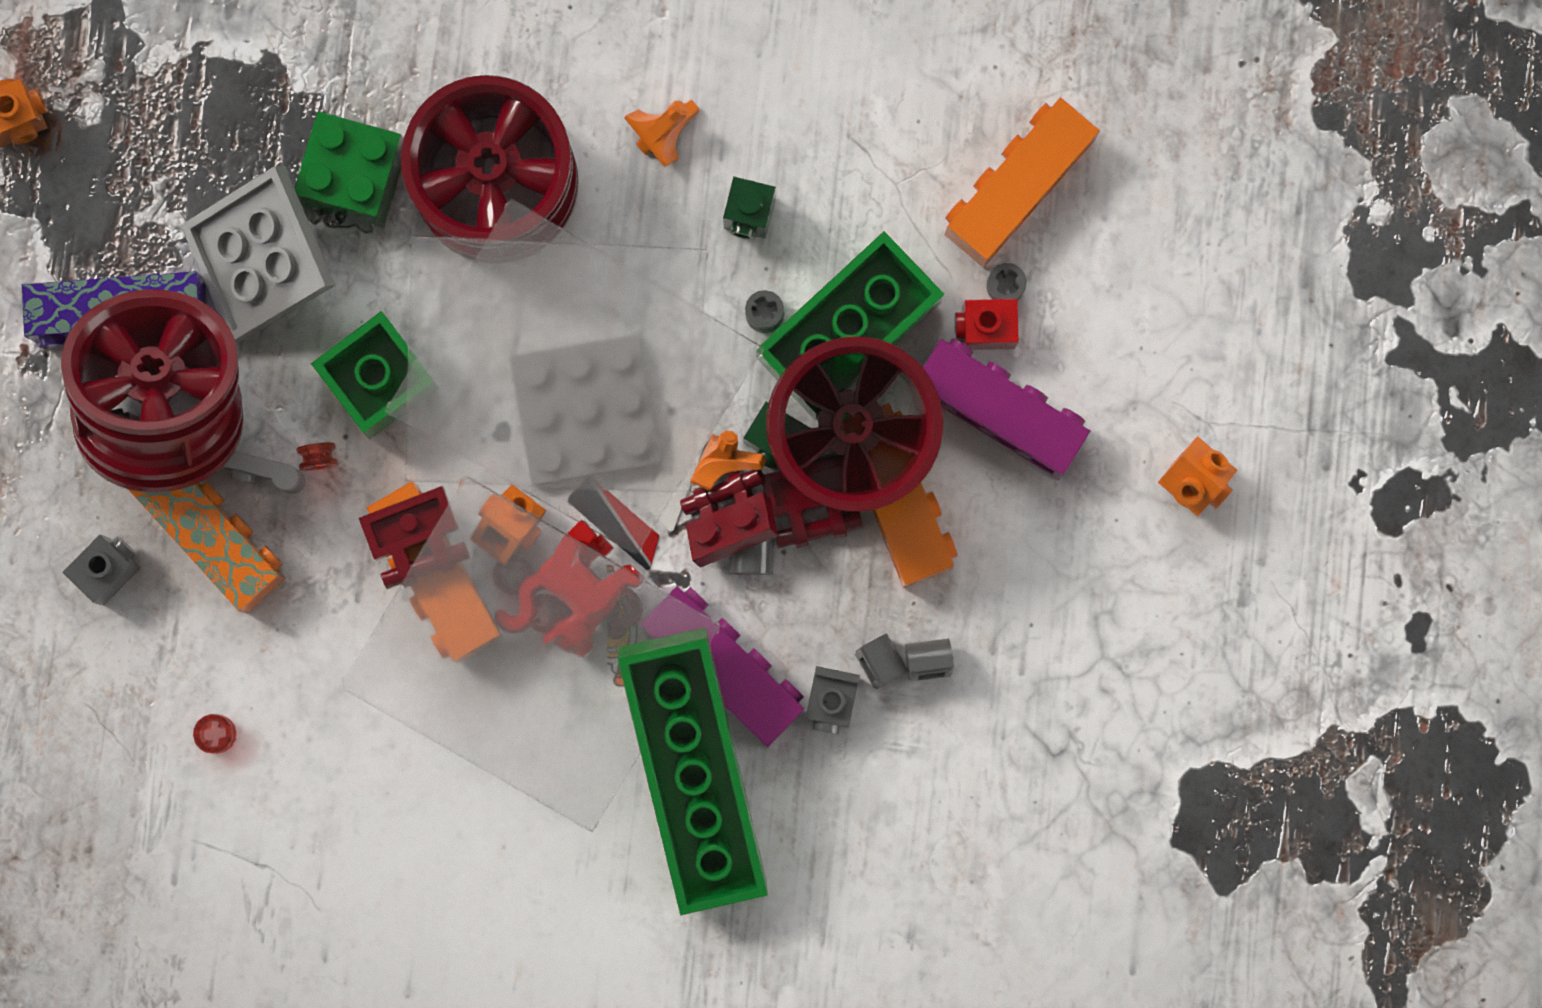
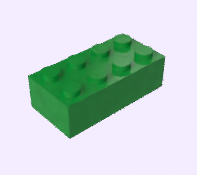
M883 231L756 349V359L778 380L784 370L800 355L817 345L833 339L853 336L870 337L896 346L942 303L944 293L892 238ZM840 355L820 362V365L824 368L835 386L837 393L849 390L857 382L865 356ZM793 391L791 396L814 420H817L821 409L801 398Z

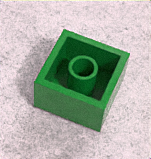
M317 111L294 187L301 205L384 227L401 172V150L404 139L402 134Z
M382 311L310 363L368 439H372L440 388Z

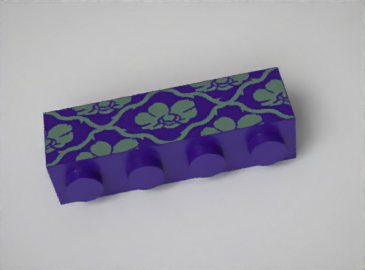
M197 271L21 284L24 336L38 343L39 348L43 349L63 348L71 329L86 312L101 302L123 293L147 289L169 290L192 296L207 304L206 284L203 277Z

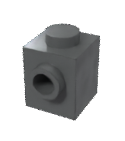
M99 534L62 573L93 603L104 606L141 568L132 560L136 552L123 539L116 536L112 540Z

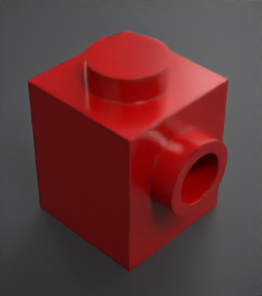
M1018 299L965 300L962 312H955V338H963V344L971 350L1015 349L1019 343Z

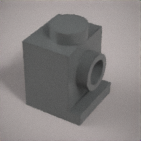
M816 666L805 718L806 720L814 721L813 730L838 735L840 727L849 728L860 675ZM835 693L839 696L840 705L837 709L829 710L824 706L823 698L826 694Z

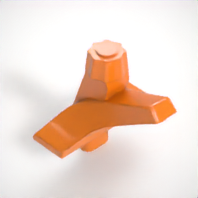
M693 100L685 104L682 101H674L668 106L665 113L647 114L638 109L626 115L624 119L640 137L636 142L638 148L645 155L652 151L661 164L666 167L679 159L676 150L678 136L688 122L699 113V108Z
M725 430L720 436L712 434L691 477L690 483L710 491L715 482L726 473L742 470H762L766 463V458L763 454L737 450L738 435L733 431Z

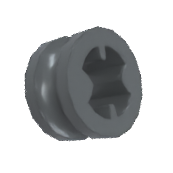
M1003 263L997 265L991 271L987 279L986 289L991 299L1019 300L1026 289L1027 279L1020 267L1012 263ZM1000 274L1003 275L1004 279L1007 274L1014 276L1016 279L1013 286L1017 291L1011 294L1010 290H1007L1005 295L997 290L1000 283L996 277Z
M762 290L755 292L749 297L745 306L746 321L749 326L761 333L772 332L780 326L784 317V306L777 294L772 291ZM765 301L767 307L775 306L777 312H771V320L764 321L762 316L754 317L752 310L758 311L757 303Z

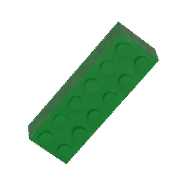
M703 627L619 647L617 659L680 916L768 896L767 879L707 628Z

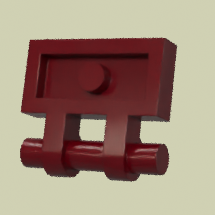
M841 455L813 462L802 471L817 484L832 490L842 491L845 456ZM781 471L764 475L765 483L762 486L764 493L771 499L774 518L788 515L791 528L777 531L778 536L775 538L778 549L795 545L797 549L809 546L808 541L831 535L834 536V539L847 536V531L863 528L859 511L842 514L841 510L827 506L829 518L804 524L801 512L825 505L804 495L788 481Z
M762 470L734 472L728 475V480L714 485L710 491L699 487L694 489L693 495L680 500V505L685 515H690L700 510L701 518L686 524L692 561L700 568L778 536L771 499L764 492L754 496L752 488L765 483ZM733 496L735 497L734 504L720 510L718 509V502Z
M443 486L358 518L373 559L378 561L392 555L396 567L380 573L386 589L403 584L404 587L418 583V577L439 569L442 572L449 571L455 568V563L470 558L465 541L449 547L446 544L443 535L460 528ZM430 541L434 553L410 561L406 549Z

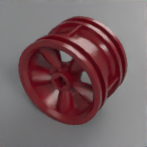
M479 75L466 77L445 85L427 98L418 108L405 132L401 150V170L408 194L434 235L444 245L464 257L490 263H503L526 258L552 242L563 230L572 215L578 195L579 182L577 164L565 127L552 105L540 93L519 81L502 76ZM499 116L495 132L485 131L476 134L470 121L482 117ZM535 127L545 135L554 147L555 159L536 158L521 160L520 152L515 143L531 128ZM444 141L459 150L456 156V167L431 171L435 155ZM494 158L496 164L493 165L492 173L485 174L482 167L486 166V159ZM517 182L544 197L532 211L514 221L503 193L510 190ZM465 188L472 194L481 196L478 207L477 227L459 223L442 213L440 209L459 195Z
M160 289L137 290L123 293L101 302L86 312L73 326L63 346L61 370L66 396L70 404V417L75 442L84 461L93 471L117 486L134 491L153 493L175 491L193 486L212 476L226 464L240 442L244 416L241 390L238 384L239 366L236 342L229 326L214 309L192 296L179 292ZM180 390L201 400L193 408L176 416L169 404V401ZM128 396L142 404L140 420L124 418L110 411Z
M860 336L842 337L809 349L784 370L777 380L768 402L766 434L777 466L788 481L804 495L830 508L843 511H868L900 500L914 490L926 477L937 458L941 446L943 411L933 381L919 362L907 352L880 339ZM840 355L865 356L860 368L856 390H845L837 393L835 386L824 368L820 365V362ZM898 375L909 387L917 406L918 415L884 417L882 408L876 402ZM794 391L798 396L821 409L818 416V427L785 435L786 408L789 398ZM844 413L851 416L859 413L862 416L863 420L858 424L863 429L859 434L852 431L846 434L842 432L840 427L845 423L840 418ZM880 440L904 451L912 452L901 470L891 479L880 485L878 475L868 452L874 449ZM828 448L836 454L845 456L842 491L823 487L811 480L802 471Z

